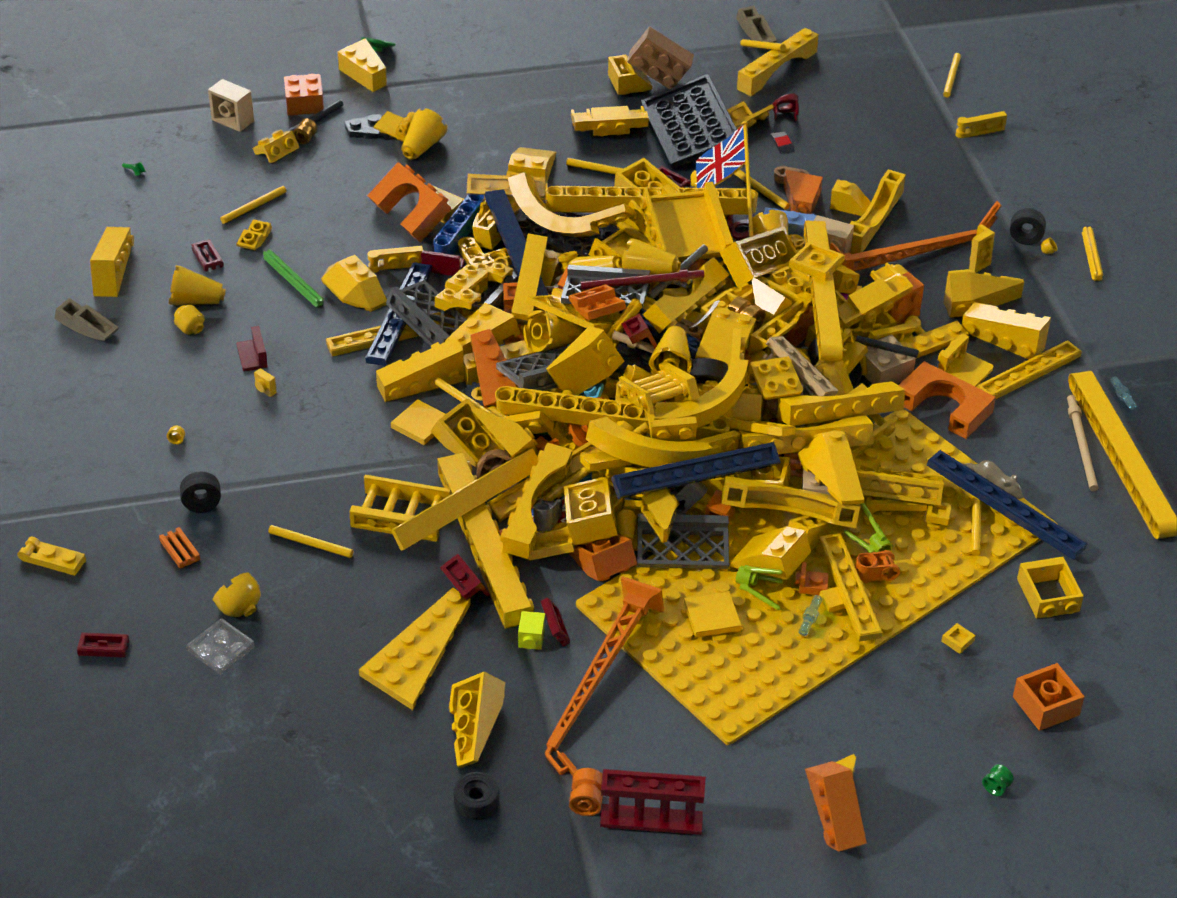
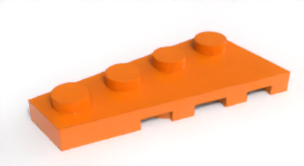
M490 328L472 334L470 338L483 407L486 409L496 405L495 392L499 387L510 386L519 388L517 384L496 369V363L506 361V358Z

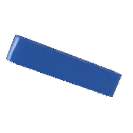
M467 195L434 238V252L454 255L459 248L458 240L467 237L473 230L472 225L477 213L480 212V204L484 201V195Z

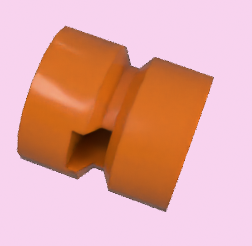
M581 768L573 774L569 807L574 813L582 816H593L600 812L603 796H601L603 774L593 768Z

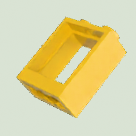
M1064 557L1020 563L1017 580L1036 619L1080 612L1084 596ZM1058 580L1066 596L1042 600L1034 583Z

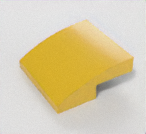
M567 522L557 523L550 531H537L536 543L529 560L574 552V545Z

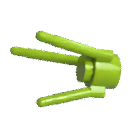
M865 503L860 504L876 531L870 537V545L848 530H845L844 534L867 549L869 553L884 550L891 551L892 543L884 535Z
M741 565L736 575V583L741 584L740 589L751 593L776 610H780L779 605L750 586H755L758 579L782 584V579L759 573L782 574L783 571Z

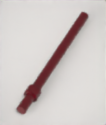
M683 269L674 273L582 281L581 290L592 289L605 284L610 287L677 280L688 282V279L704 278L705 275L704 270L688 271Z

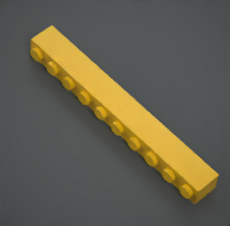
M463 453L437 458L438 475L444 488L451 489V494L477 480V476L472 475L470 461H466ZM484 502L457 519L502 624L506 629L518 626L520 624L521 612H534V605L532 599H528L526 596L525 583L519 580L520 575L517 566L513 567L512 555L502 552L503 542L500 541L501 535L498 533V523L496 520H492L490 505H486Z

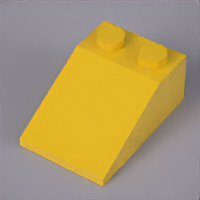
M519 147L511 155L508 171L520 174L525 172L533 177H545V183H547L556 157V151Z
M645 158L616 172L614 187H662L669 184L672 188H680Z
M716 306L695 358L717 359L727 363L729 369L733 328H742L741 337L746 338L745 350H740V353H745L756 319L747 314H739L727 308Z
M589 326L546 370L561 392L571 390L574 395H579L609 377L624 360L604 330Z
M466 398L441 417L431 432L445 448L455 454L463 453L466 461L469 460L471 465L477 468L482 455L488 451L500 448L477 423L471 411L476 406Z
M476 407L471 409L480 427L501 450H506L512 458L530 448L534 449L536 455L538 454L536 448L538 443L527 427L523 429L518 423Z
M607 476L564 486L567 526L573 545L587 544L591 541L609 539L612 536L618 535Z
M786 526L754 536L733 558L729 565L737 569L741 565H748L751 567L782 570V574H760L788 579L811 553L806 530Z

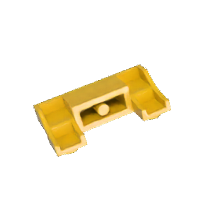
M628 106L591 108V114L589 109H586L584 113H574V110H571L572 124L575 131L592 130L593 136L630 134V128L648 127L649 117L647 111L644 110V106H641L639 110H629Z
M497 262L490 267L483 263H477L476 265L467 264L446 281L445 289L435 296V307L443 311L453 307H462L470 310L475 301H481V294L488 289V281L503 283L507 275L512 276L513 268Z
M887 262L884 267L871 271L870 276L874 282L848 295L847 300L836 290L835 294L841 327L846 329L857 322L859 324L865 321L869 322L883 311L888 312L893 308L895 301L912 292L913 285L907 277L896 272Z

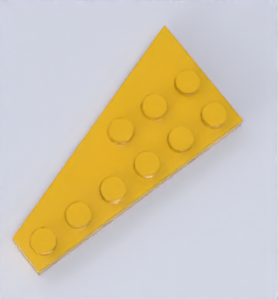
M454 588L449 590L359 669V676L413 710L416 706V700L425 689L428 678L433 675L446 651V645L452 640L457 625L461 623L470 607V598L466 601L458 590Z

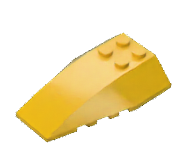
M787 266L770 273V276L767 278L763 276L757 278V280L793 303L772 320L767 321L764 319L762 326L750 335V342L747 347L748 354L768 347L766 343L770 337L783 336L794 327L812 302L808 274ZM746 282L741 284L739 289L733 290L731 288L724 291L701 307L702 315L704 316L714 302L718 300L720 301L717 307L728 309L730 303L739 296L755 305L753 285ZM714 310L710 313V315L707 318H705L707 324L709 323V320Z

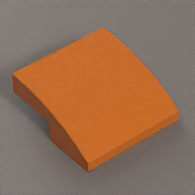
M606 284L569 295L572 305L587 320L626 309L625 301L616 297L615 289Z

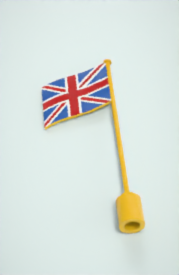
M744 121L738 130L724 141L709 149L696 161L697 188H704L705 182H713L714 186H717L746 165L749 237H752L753 219L747 131L749 123Z

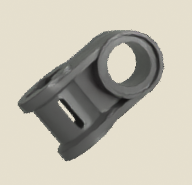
M702 482L678 486L670 492L680 503L676 507V515L685 514L706 494L708 488Z
M538 498L537 503L533 506L534 523L537 531H550L554 528L557 521L561 519L563 510L561 499L546 501L543 498Z

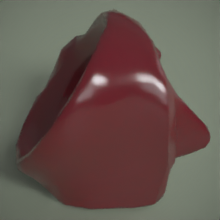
M797 94L783 95L772 103L774 107V120L777 119L778 112H793L794 119L797 121V116L799 115ZM782 103H790L784 107H778Z
M730 215L728 227L733 237L738 241L748 238L749 230L744 233H738L735 229L738 226L749 227V219L737 221L733 224L732 215Z

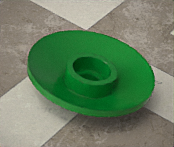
M366 38L374 51L382 52L383 48L396 46V43Z

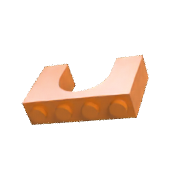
M398 162L367 196L381 210L388 214L404 196L410 193H419V201L416 207L401 222V226L421 243L452 208L447 204L449 200L441 192L436 194L437 190L430 183L424 184L426 182L424 178L419 174L415 176V171L407 164L404 167Z
M925 361L899 384L900 387L905 389L904 408L913 411L920 403L931 396H946L957 401L960 406L951 413L948 430L965 439L994 410L995 396Z

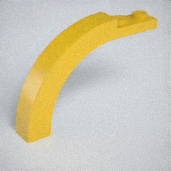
M524 172L508 178L513 197L522 211L535 223L561 235L570 237L599 234L598 227H607L611 222H622L627 220V217L633 216L632 207L626 204L582 217L559 216L551 211L542 201L536 189L533 176Z
M733 328L730 366L721 382L707 393L701 395L699 399L693 401L689 399L680 402H657L654 420L696 416L697 428H700L717 420L735 405L745 388L748 372V360H744V353H740V350H745L746 338L741 337L742 328Z
M608 417L591 420L586 440L593 446L616 458L651 468L737 450L740 434L733 430L694 441L659 440L629 431Z

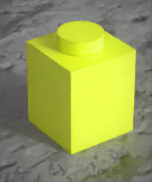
M521 612L518 648L542 650L545 632V613Z

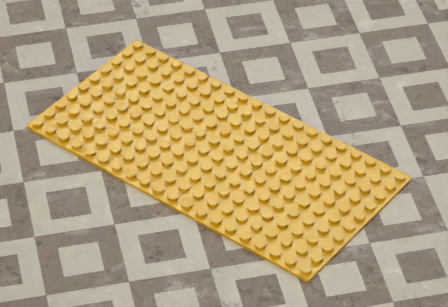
M904 409L894 411L884 417L886 421L895 415L899 418L894 425L896 427L895 431L888 437L884 435L854 458L855 466L863 465L941 476L944 482L941 502L952 504L948 526L926 522L927 511H876L872 513L874 520L892 543L891 551L895 556L894 562L900 568V575L894 580L864 583L872 596L870 604L883 632L882 638L859 642L846 609L828 613L819 595L799 593L800 584L795 583L796 570H801L802 563L788 579H782V584L758 579L755 586H750L779 605L780 610L769 606L751 593L741 590V584L736 583L738 569L730 567V565L729 569L637 567L635 565L629 571L621 573L576 600V607L607 635L623 607L622 576L662 589L664 612L649 609L646 616L640 618L621 649L723 743L731 745L1042 539L982 502L980 555H972L973 495L926 465L928 460L939 450L962 464L978 463ZM876 423L873 424V431L879 428ZM803 466L801 470L797 471L803 473ZM791 476L789 487L802 489V478ZM1018 499L1058 525L1057 522H1055L1045 513L1040 511L1026 499ZM861 505L856 528L837 525L828 534H842L854 565L860 553L869 552L844 534V528H848L849 532L870 545V537L876 533L874 531L860 534L861 531L874 529ZM736 507L735 513L728 524L729 563L754 536L788 527L790 520L805 515L776 509ZM894 524L897 525V527H893V528L889 526V525H894ZM869 525L867 529L861 528V526ZM698 535L687 537L694 544L701 539ZM712 536L710 539L719 544L723 540V536ZM683 541L676 546L682 553L690 548ZM706 542L698 547L705 554L713 549ZM818 544L803 561L807 562L806 571L829 573L827 589L837 587L821 546ZM672 550L665 555L668 560H676L679 557ZM695 551L687 556L692 561H698L702 558ZM715 552L710 557L714 561H724V557L718 552ZM653 554L645 560H652L656 556ZM729 591L741 623V631L695 638L684 605V598ZM628 611V613H627L626 616L632 615V614H635V613ZM627 625L622 626L623 630H625ZM618 631L614 637L620 636Z

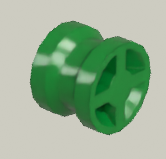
M1000 764L994 765L990 770V774L985 775L982 779L984 788L994 796L1003 795L1006 787H1009L1014 782V776L1011 771Z

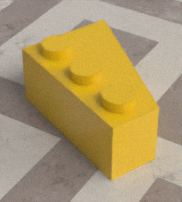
M366 38L338 51L340 71L372 92L387 85L386 67Z
M484 195V201L480 204V212L475 217L472 229L474 239L479 247L493 249L502 240L500 233H497V225ZM507 196L515 213L520 207L514 197Z
M484 303L450 336L455 334L463 348V355L473 353L470 340L472 334L490 328L500 346L504 344V339L511 335L516 337L521 333L514 315Z

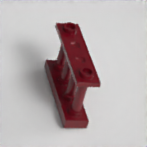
M603 769L601 796H609V804H602L600 827L702 835L703 811H696V803H704L706 777ZM619 798H635V805H619ZM645 799L660 800V808L645 807ZM670 802H686L685 810L670 809Z

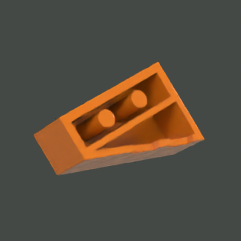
M833 761L806 768V775L824 828L823 834L826 844L838 852L866 844L852 770Z

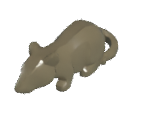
M989 460L978 464H963L1017 499L1024 498L1021 487L1017 483V475L1007 476L995 463Z

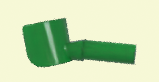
M142 162L122 164L123 168L133 170L135 176L146 172Z

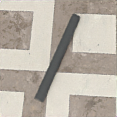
M704 244L681 263L680 270L688 269L708 251V247ZM673 281L660 282L647 293V296L654 299Z

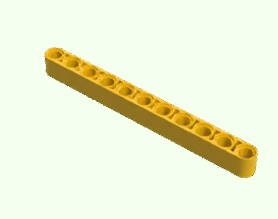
M550 186L546 189L545 205L553 212L596 213L622 204L629 206L630 200L633 199L640 207V197L643 196L644 188H647L649 196L660 195L662 187ZM673 188L676 193L703 191L704 188ZM715 188L724 214L748 215L747 189ZM751 189L752 214L756 212L758 192Z
M805 220V245L808 242H812L829 249L825 221ZM833 273L825 281L809 275L819 361H842L843 345Z
M1092 371L1069 374L1068 384L1071 392L1076 397L1080 408L1155 539L1177 536V516Z
M510 386L499 387L495 392L497 410L505 415L542 411L551 421L589 426L591 420L608 417L615 423L617 421H626L635 429L644 422L648 425L646 411L631 402ZM723 415L717 420L697 428L696 440L729 432V419Z

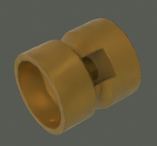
M741 296L736 297L728 306L730 311L747 314L756 319L753 333L762 326L766 313L759 306L752 305L751 302Z

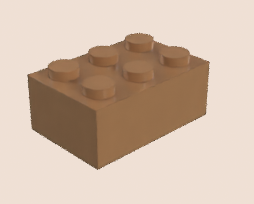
M649 26L631 48L627 63L668 89L676 86L691 68L694 54Z

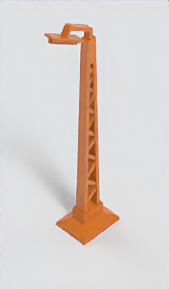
M998 201L995 202L979 225L982 224L988 229L991 228L998 218L995 214L1002 206ZM977 229L855 254L850 252L842 253L834 243H831L830 250L845 255L842 265L855 272L972 241L977 235Z
M624 576L621 577L624 598L623 607L546 744L545 756L560 775L569 771L573 776L578 769L565 753L557 751L558 759L565 766L561 769L550 754L560 746L640 618L646 616L649 609L664 612L662 589ZM628 611L635 613V614L626 616L627 613H628ZM623 625H627L625 630L622 628ZM618 631L620 636L614 637ZM614 646V648L610 652L608 648Z

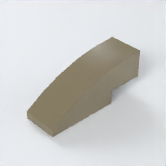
M755 6L738 9L736 19L751 40L777 42L763 14H758Z
M70 297L56 308L54 319L84 336L105 341L118 330L115 324L86 304L82 307Z

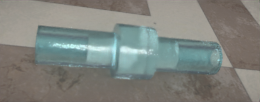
M1112 377L1110 382L1116 389L1119 399L1124 401L1130 410L1135 409L1137 404L1131 397V392L1127 386H1123L1118 377Z
M819 595L813 597L810 606L806 608L803 614V622L799 629V633L803 636L808 634L811 625L816 622L819 615L818 609L823 600Z

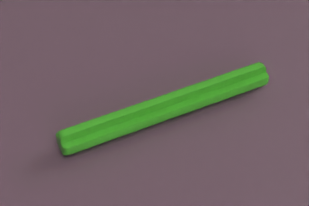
M270 249L267 252L264 251L263 258L316 308L324 305V298Z

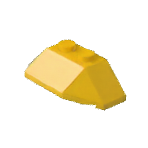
M356 255L347 257L329 266L321 278V281L343 303L365 308V310L370 312L387 305L386 296L377 276Z

